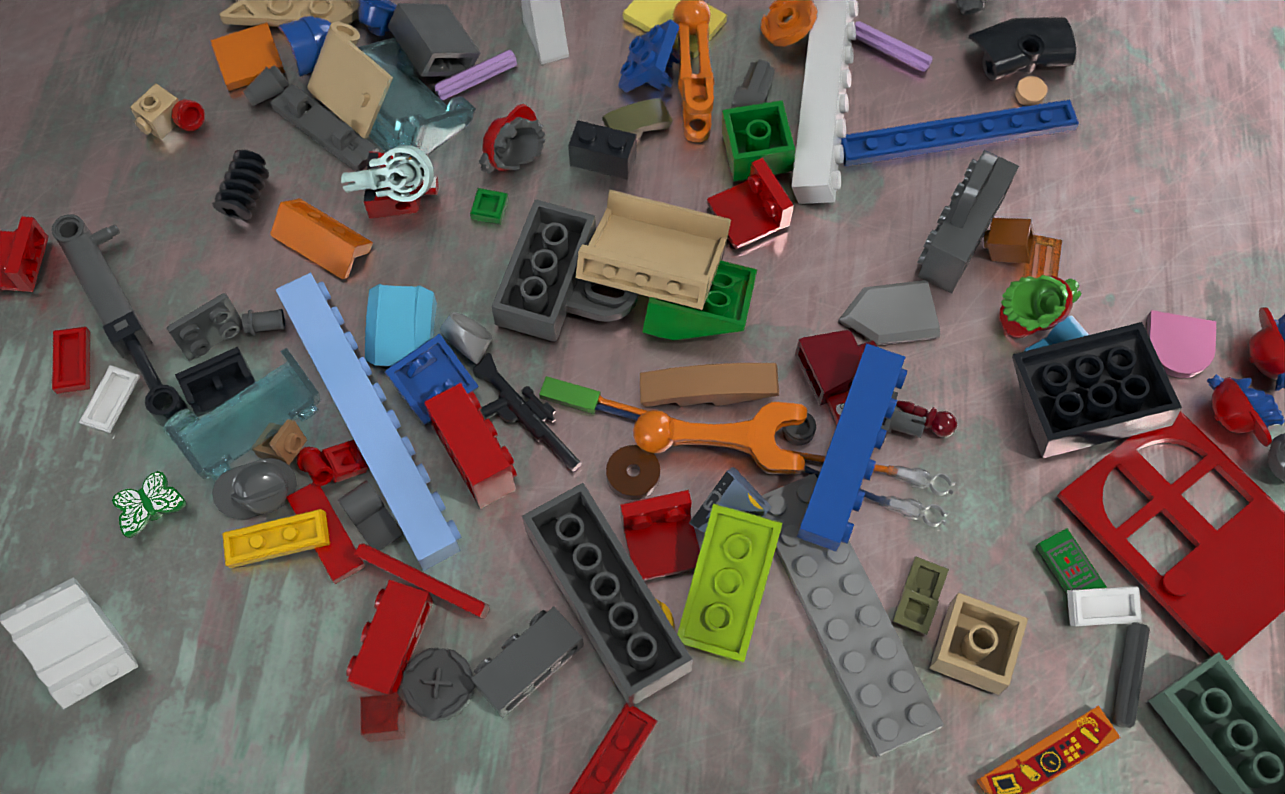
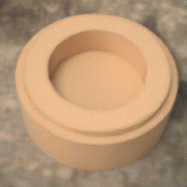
M1033 76L1021 79L1015 90L1016 99L1024 106L1041 104L1047 94L1045 82Z

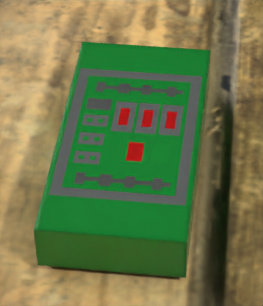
M1068 528L1036 545L1040 555L1066 594L1067 590L1107 588Z

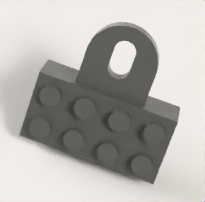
M986 150L983 151L978 161L975 159L971 160L964 174V180L962 183H958L951 197L952 201L949 206H945L936 229H932L924 244L925 248L917 262L922 265L918 275L919 278L953 293L984 237L985 231L989 228L992 219L1000 208L1019 165Z
M534 200L492 304L495 325L556 342L567 312L597 321L610 322L625 317L634 309L639 294L623 290L625 293L619 298L604 296L592 290V287L598 283L576 278L578 251L582 244L589 245L596 231L595 215Z

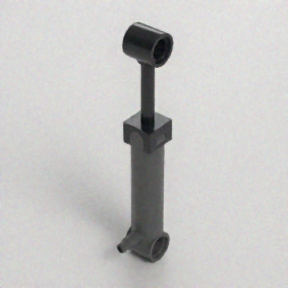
M74 214L61 216L52 225V234L61 246L103 324L102 327L111 344L122 358L131 354L150 391L145 397L146 409L161 426L166 427L171 418L179 412L183 413L188 410V406L172 386L163 385L143 349L153 342L137 318L98 245L119 234L120 231L116 225H112L92 234L79 216ZM172 403L168 409L162 410L166 404ZM183 413L181 416H176L171 421V423L175 422V419L178 420L179 418L180 423L177 422L175 425L179 426L184 421L183 418L186 417L187 413Z

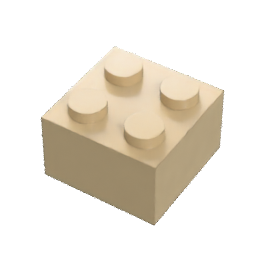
M958 592L949 603L929 669L999 695L1010 685L1028 618Z

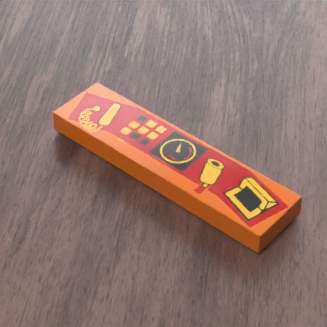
M1098 705L976 781L985 794H1030L1121 737Z

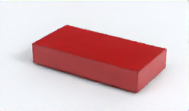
M85 326L53 331L52 390L56 394L89 390L90 330Z

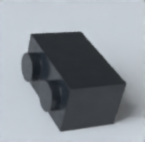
M577 120L568 144L570 166L628 180L636 158L637 134Z

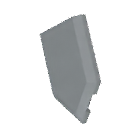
M926 280L864 287L838 320L847 328L852 327L864 335L866 340H873L877 346L937 339L940 337V326L929 283Z

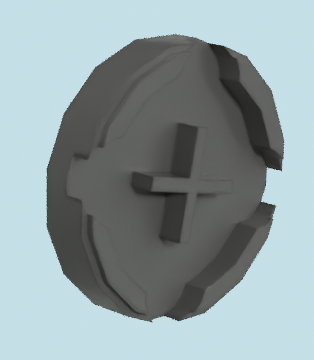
M430 648L419 653L406 666L403 674L402 694L408 707L419 717L431 721L449 720L460 714L470 703L475 689L471 680L474 674L467 660L451 649Z

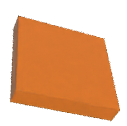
M267 23L210 40L228 91L249 85L266 66L269 69L276 65L282 74L286 73Z

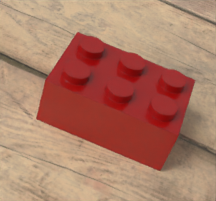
M459 383L424 402L434 431L480 509L516 490L513 479L517 476L513 464H515L507 447L500 446L496 438L498 436L497 431L489 418L484 419L480 411L482 407L473 391L467 393L463 385Z

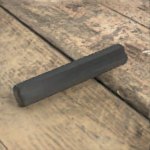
M1133 622L1128 626L1113 714V723L1124 728H1131L1136 722L1150 633L1149 626Z

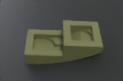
M661 98L632 103L613 110L602 117L606 127L637 134V140L640 139L643 131L669 129L673 122Z
M917 556L914 557L893 622L927 635L949 569Z

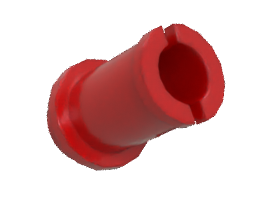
M305 447L297 455V466L300 470L309 474L315 485H327L333 479V475H331L334 473L333 470L325 463L321 457L322 452L318 448Z

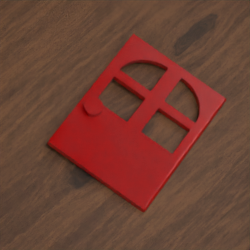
M1180 411L1173 426L1129 437L1057 495L1071 512L1210 656L1220 652L1226 661L1229 660L1285 611V511L1183 412ZM1172 443L1195 451L1203 459L1170 484L1138 450L1153 444ZM1116 467L1150 500V502L1117 528L1109 520L1103 504L1105 482L1110 472ZM1213 469L1223 476L1249 502L1247 506L1218 530L1182 496L1183 493ZM1160 512L1196 547L1164 575H1161L1127 540Z

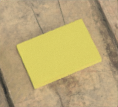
M633 0L623 11V19L643 31L649 32L655 25H661L670 19L673 20L675 6L680 0ZM707 4L711 13L709 23L710 42L727 22V14ZM676 35L673 48L679 51L678 38ZM689 35L690 58L695 59L699 54L696 35Z

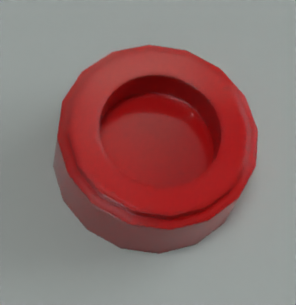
M183 99L174 105L172 119L176 126L181 129L194 131L202 126L205 113L199 103L190 99Z

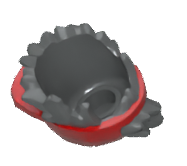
M525 104L517 105L507 117L497 118L491 123L483 137V155L479 160L483 172L490 173L494 169L500 171L519 170L520 164H528V162L534 161V157L541 155L543 144L546 141L543 138L545 132L542 131L543 125L539 124L534 111Z

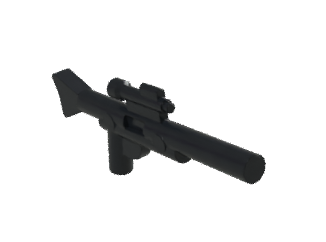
M486 353L484 359L473 368V374L490 382L500 394L497 400L483 406L480 410L484 419L498 414L508 423H514L518 420L537 442L544 441L572 472L576 471L582 465V462L544 422L547 419L554 422L556 419L553 414L556 410L548 402L543 404L535 396L530 386L522 389L523 396L529 398L525 402L498 373L491 353Z

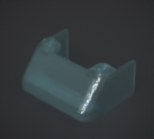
M287 348L281 351L284 361L282 366L181 432L171 423L164 427L194 470L203 479L211 477L213 481L217 480L221 474L231 469L229 466L231 463L276 434L287 419L295 421L299 418L303 422L319 411L316 407L321 401L318 390Z

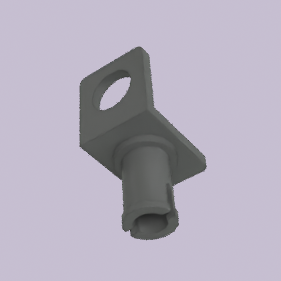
M893 392L891 398L897 400L898 392ZM895 406L891 419L885 418L881 429L887 430L885 438L891 430L921 438L926 417L897 410L898 407Z

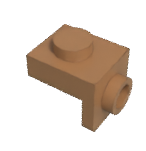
M287 419L282 426L270 424L252 450L259 458L279 459L290 465L307 439L294 420Z

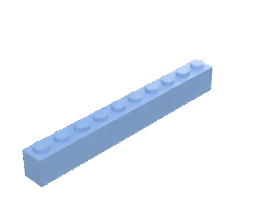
M308 273L275 289L422 570L425 571L459 553L460 549L456 540L462 537L453 520L445 521L441 512L446 510V507L438 492L436 491L431 494L426 486L431 480L423 464L421 463L416 466L411 456L415 455L416 452L407 436L400 438L396 430L401 427L400 422L393 409L386 412L382 402L387 399L378 383L372 385L368 379V376L372 375V371L364 356L358 359L355 355L354 350L358 349V346L351 332L344 333L340 325L345 322L337 306L329 307L327 300L331 299V296L324 282L316 283L312 273Z

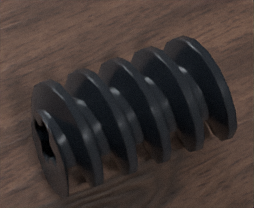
M235 151L233 160L228 167L229 170L225 173L224 181L220 184V191L216 193L215 202L212 203L218 212L235 219H251L252 214L249 210L255 209L256 202L254 200L260 198L261 193L259 190L264 189V180L268 179L270 174L264 167L266 166L265 159L253 151Z

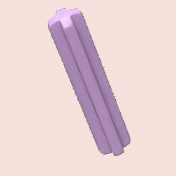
M862 22L855 23L856 39L921 71H927L933 59L932 56Z
M506 50L434 85L436 94L441 100L458 94L517 65L516 57L511 50Z

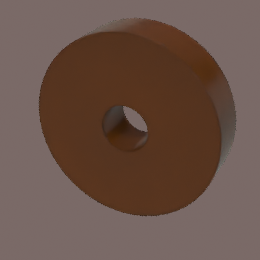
M628 445L616 450L609 458L606 467L608 485L616 495L627 500H640L649 496L655 491L660 480V464L654 453L642 450L638 445ZM630 469H637L640 473L637 476H630L627 472Z

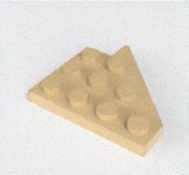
M234 0L236 3L219 13V16L224 24L257 26L267 23L268 26L278 27V25L310 15L326 19L331 23L342 22L350 24L358 18L359 3L356 0Z

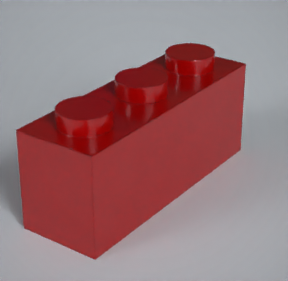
M392 580L388 581L386 589L382 588L379 591L374 608L377 609L372 622L368 621L365 624L360 641L363 644L359 654L351 658L347 667L346 675L349 676L347 681L354 689L392 702L395 701L404 678L403 674L406 666L411 661L434 603L429 592Z

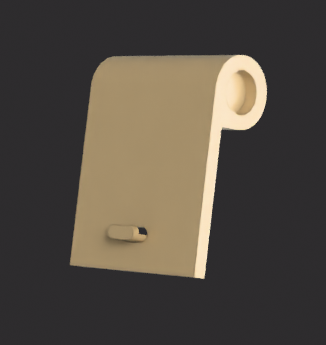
M332 22L307 88L315 99L321 101L365 139L370 135L393 77L356 47L360 34L355 28L346 23Z

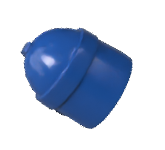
M310 15L278 25L290 44L300 77L314 70L331 22L326 19Z

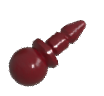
M899 400L896 403V406L902 412L926 417L924 428H931L933 433L939 437H949L957 429V419L951 412H938L936 407H932L929 412L928 409L919 405L916 406L909 401Z

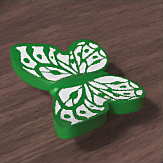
M159 471L151 473L144 480L142 489L138 491L125 489L115 494L112 499L114 506L123 511L119 516V525L122 534L127 538H132L139 534L149 521L161 518L164 513L180 511L186 506L183 496L174 487H168L167 477L163 472Z

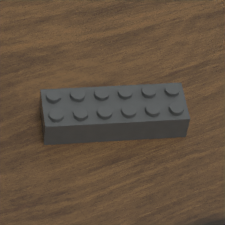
M584 483L522 515L525 531L629 708L692 671V657Z

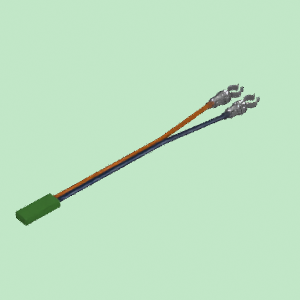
M547 376L539 393L540 399L591 414L601 410L636 421L639 416L647 412V410L605 399L601 396L600 391ZM781 449L789 453L799 454L804 460L824 463L826 457ZM875 464L873 470L884 472L895 480L905 482L916 489L930 487V490L938 496L946 495L948 492L952 495L954 491L952 489H948L945 492L937 491L932 483H928V480L932 481L935 478H943L948 482L949 486H954L956 483L951 482V479L945 474H936L932 477L928 471L921 468L911 469L900 465L882 466ZM805 465V473L810 475L815 473L816 477H819L820 471ZM861 488L859 489L865 492V498L879 503L878 505L885 507L889 511L899 513L903 518L910 520L922 518L928 526L932 527L938 526L940 523L945 526L947 523L945 520L933 523L927 520L925 514H920L921 510L925 511L929 508H935L941 513L942 517H946L949 513H944V510L939 505L930 504L924 507L920 501L915 499H901L895 496L886 497L882 495L880 497Z

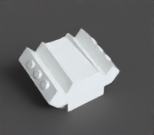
M74 577L0 614V623L12 635L13 642L25 654L32 664L36 675L48 687L50 695L63 709L138 667L129 646L100 606L91 599Z

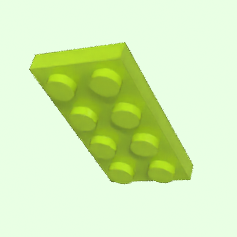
M713 504L677 633L684 645L738 661H745L782 528V522Z

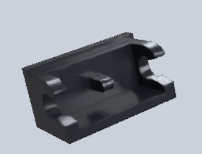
M238 347L175 374L182 392L197 418L259 390L248 363Z

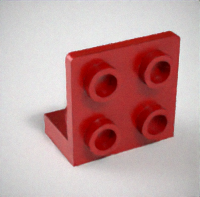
M763 158L752 162L750 176L747 181L707 198V205L713 215L731 219L728 239L735 249L789 226L794 207Z
M21 216L19 226L14 232L0 231V290L34 291L49 238L34 217Z
M689 490L620 505L621 522L629 556L644 581L687 572L696 568L700 548L695 529L689 524L692 519V501Z

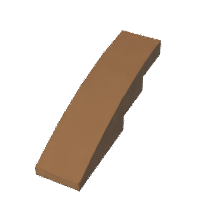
M776 363L705 364L640 373V403L645 408L675 402L680 407L712 402L715 406H722L779 396L778 368Z

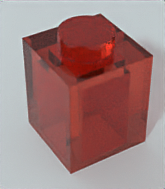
M398 693L360 697L361 735L368 742L405 739V704Z

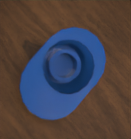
M359 0V21L367 25L372 34L382 37L386 31H390L388 25L397 5L390 0Z

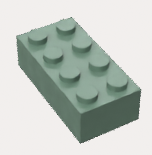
M1220 652L1201 662L1148 700L1221 794H1285V732Z

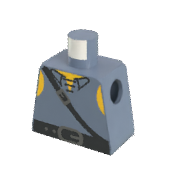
M732 467L726 471L689 524L705 533L713 504L764 518L772 507Z

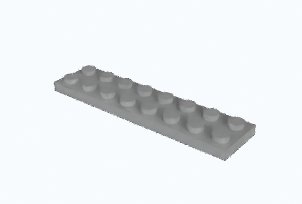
M814 473L761 495L772 507L765 518L783 523L775 551L876 757L936 731L942 728L944 724L850 541H848V544L841 542L836 552L797 537L817 482V477Z

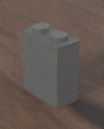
M398 3L388 28L420 76H453L475 65L480 51L447 4Z

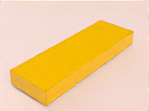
M322 509L222 533L225 566L229 568L330 545L326 512Z

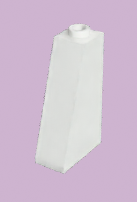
M521 0L523 22L541 65L568 58L569 52L560 0Z

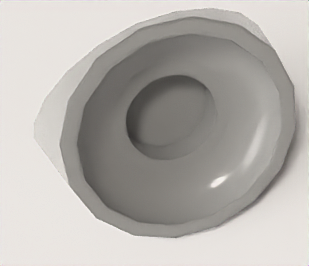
M451 312L440 328L441 334L475 364L480 362L492 340L489 331L481 324L456 312Z

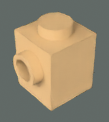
M154 84L130 106L136 118L134 121L135 125L146 135L152 133L162 140L176 127L172 119V109L179 101L178 98L158 84Z

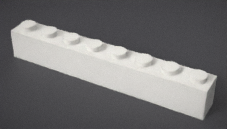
M813 0L817 8V19L809 33L792 179V189L798 204L835 202L836 189L841 188V174L838 166L844 160L841 138L846 137V122L843 116L849 110L846 88L851 87V73L848 66L853 64L854 59L851 40L856 38V27L853 17L858 16L857 0Z

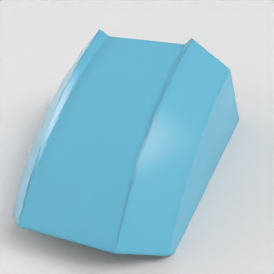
M378 284L369 289L365 329V360L377 366H393L433 338L437 309L434 292L420 285L414 287Z

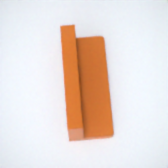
M300 198L280 202L271 230L272 237L341 279L348 278L355 257L369 254L373 245L372 241Z

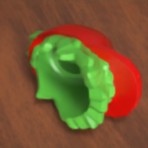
M1041 275L1038 278L1031 276L1021 277L1019 281L1011 282L1006 292L1002 295L1005 299L1001 301L1002 306L1000 307V319L1006 332L1011 337L1023 338L1038 331L1054 328L1068 317L1073 303L1081 296V291H1078L1079 283L1071 278L1064 281L1058 277Z

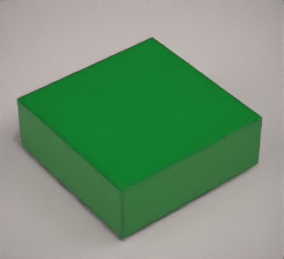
M478 188L470 212L471 219L501 225L509 200L508 193Z

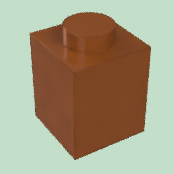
M993 218L990 230H986L984 234V248L989 250L991 261L1030 263L1035 241L1032 220Z

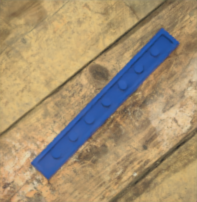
M1069 99L847 134L845 138H841L844 151L843 163L847 167L1077 130L1079 121Z

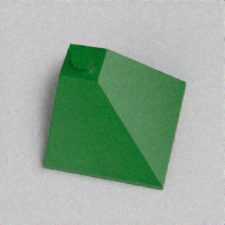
M720 261L703 310L650 297L642 332L659 338L679 340L744 331L758 269Z

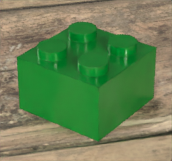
M783 100L722 110V135L733 181L748 179L752 162L760 158L765 160L774 175L793 172L796 149Z

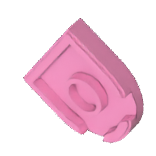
M1154 310L1150 311L1147 317V334L1167 375L1176 378H1191L1204 371L1211 364L1216 350V321Z

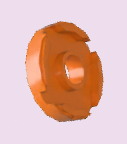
M776 0L770 5V12L767 16L764 14L761 20V31L766 40L774 46L785 47L794 44L805 37L812 29L817 19V8L812 0ZM792 16L790 20L785 22L788 17Z

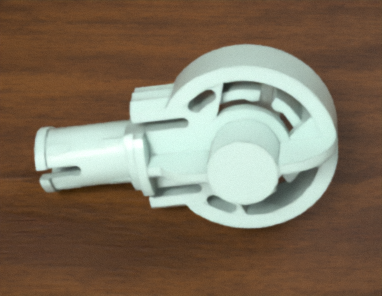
M402 145L387 151L381 158L369 161L370 167H379L350 173L345 172L342 174L341 181L342 183L351 182L343 186L346 193L390 187L380 189L376 192V196H389L397 201L409 202L421 197L430 189L434 178V167L422 150L414 146ZM400 152L408 153L414 157L408 159L409 155H400ZM424 180L423 186L419 192L415 194H409V192L415 190L418 186H420Z

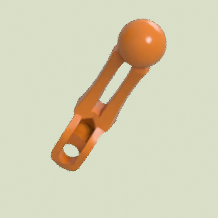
M680 0L673 12V21L679 25L677 32L680 59L678 88L682 96L683 134L691 142H703L709 139L712 125L711 112L714 103L713 87L715 81L709 55V23L711 13L707 3L703 0ZM689 35H696L699 74L692 73ZM695 119L702 120L704 122L703 130L694 131L690 127L691 121Z
M770 402L763 406L752 420L726 424L690 423L672 420L668 414L662 411L651 410L638 417L633 427V436L636 444L648 453L664 452L671 445L719 446L750 454L757 466L767 474H800L805 471L803 457L799 454L782 451L776 445L774 436L781 427L802 424L807 418V408L796 403Z

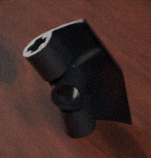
M1066 17L1013 18L972 33L968 37L985 52L982 61L983 69L986 76L992 81L1017 71L1030 73L1036 69L1038 64H1043L1044 66H1072L1076 58V42Z

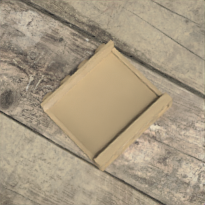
M610 190L607 209L589 245L582 244L578 251L576 278L703 310L726 247L731 219Z

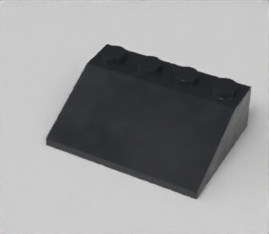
M1142 322L1020 352L1012 356L1030 428L1042 458L1173 426L1182 409Z

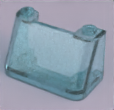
M396 38L358 47L393 77L369 135L385 153L398 146L410 145L422 150L428 156L470 125L476 108L465 98L459 96L451 99L447 106L413 74L415 67ZM400 152V155H409V157L411 158L414 157L408 153Z

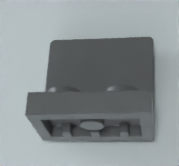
M222 293L166 328L190 361L195 357L205 355L212 347L223 340L236 336L243 329L242 319L226 293Z

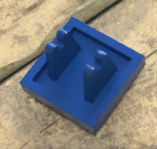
M670 19L661 25H655L649 32L642 36L638 35L631 41L628 48L630 52L627 61L623 64L620 71L622 74L618 84L620 89L627 93L646 82L660 91H664L666 86L672 87L674 81L665 72L666 66L672 68L673 63L679 64L680 62L679 54L672 48L679 29L678 24Z
M440 334L385 370L386 376L423 426L431 422L424 403L425 401L459 383L463 385L467 393L474 392L479 387Z

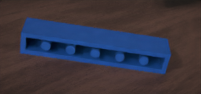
M866 343L800 526L798 538L836 552L841 542L848 544L854 524L848 522L852 510L859 512L865 496V492L859 490L862 480H870L876 461L871 460L870 457L874 448L881 449L887 430L881 429L884 417L891 419L897 400L891 398L895 388H902L908 370L902 369L905 356Z

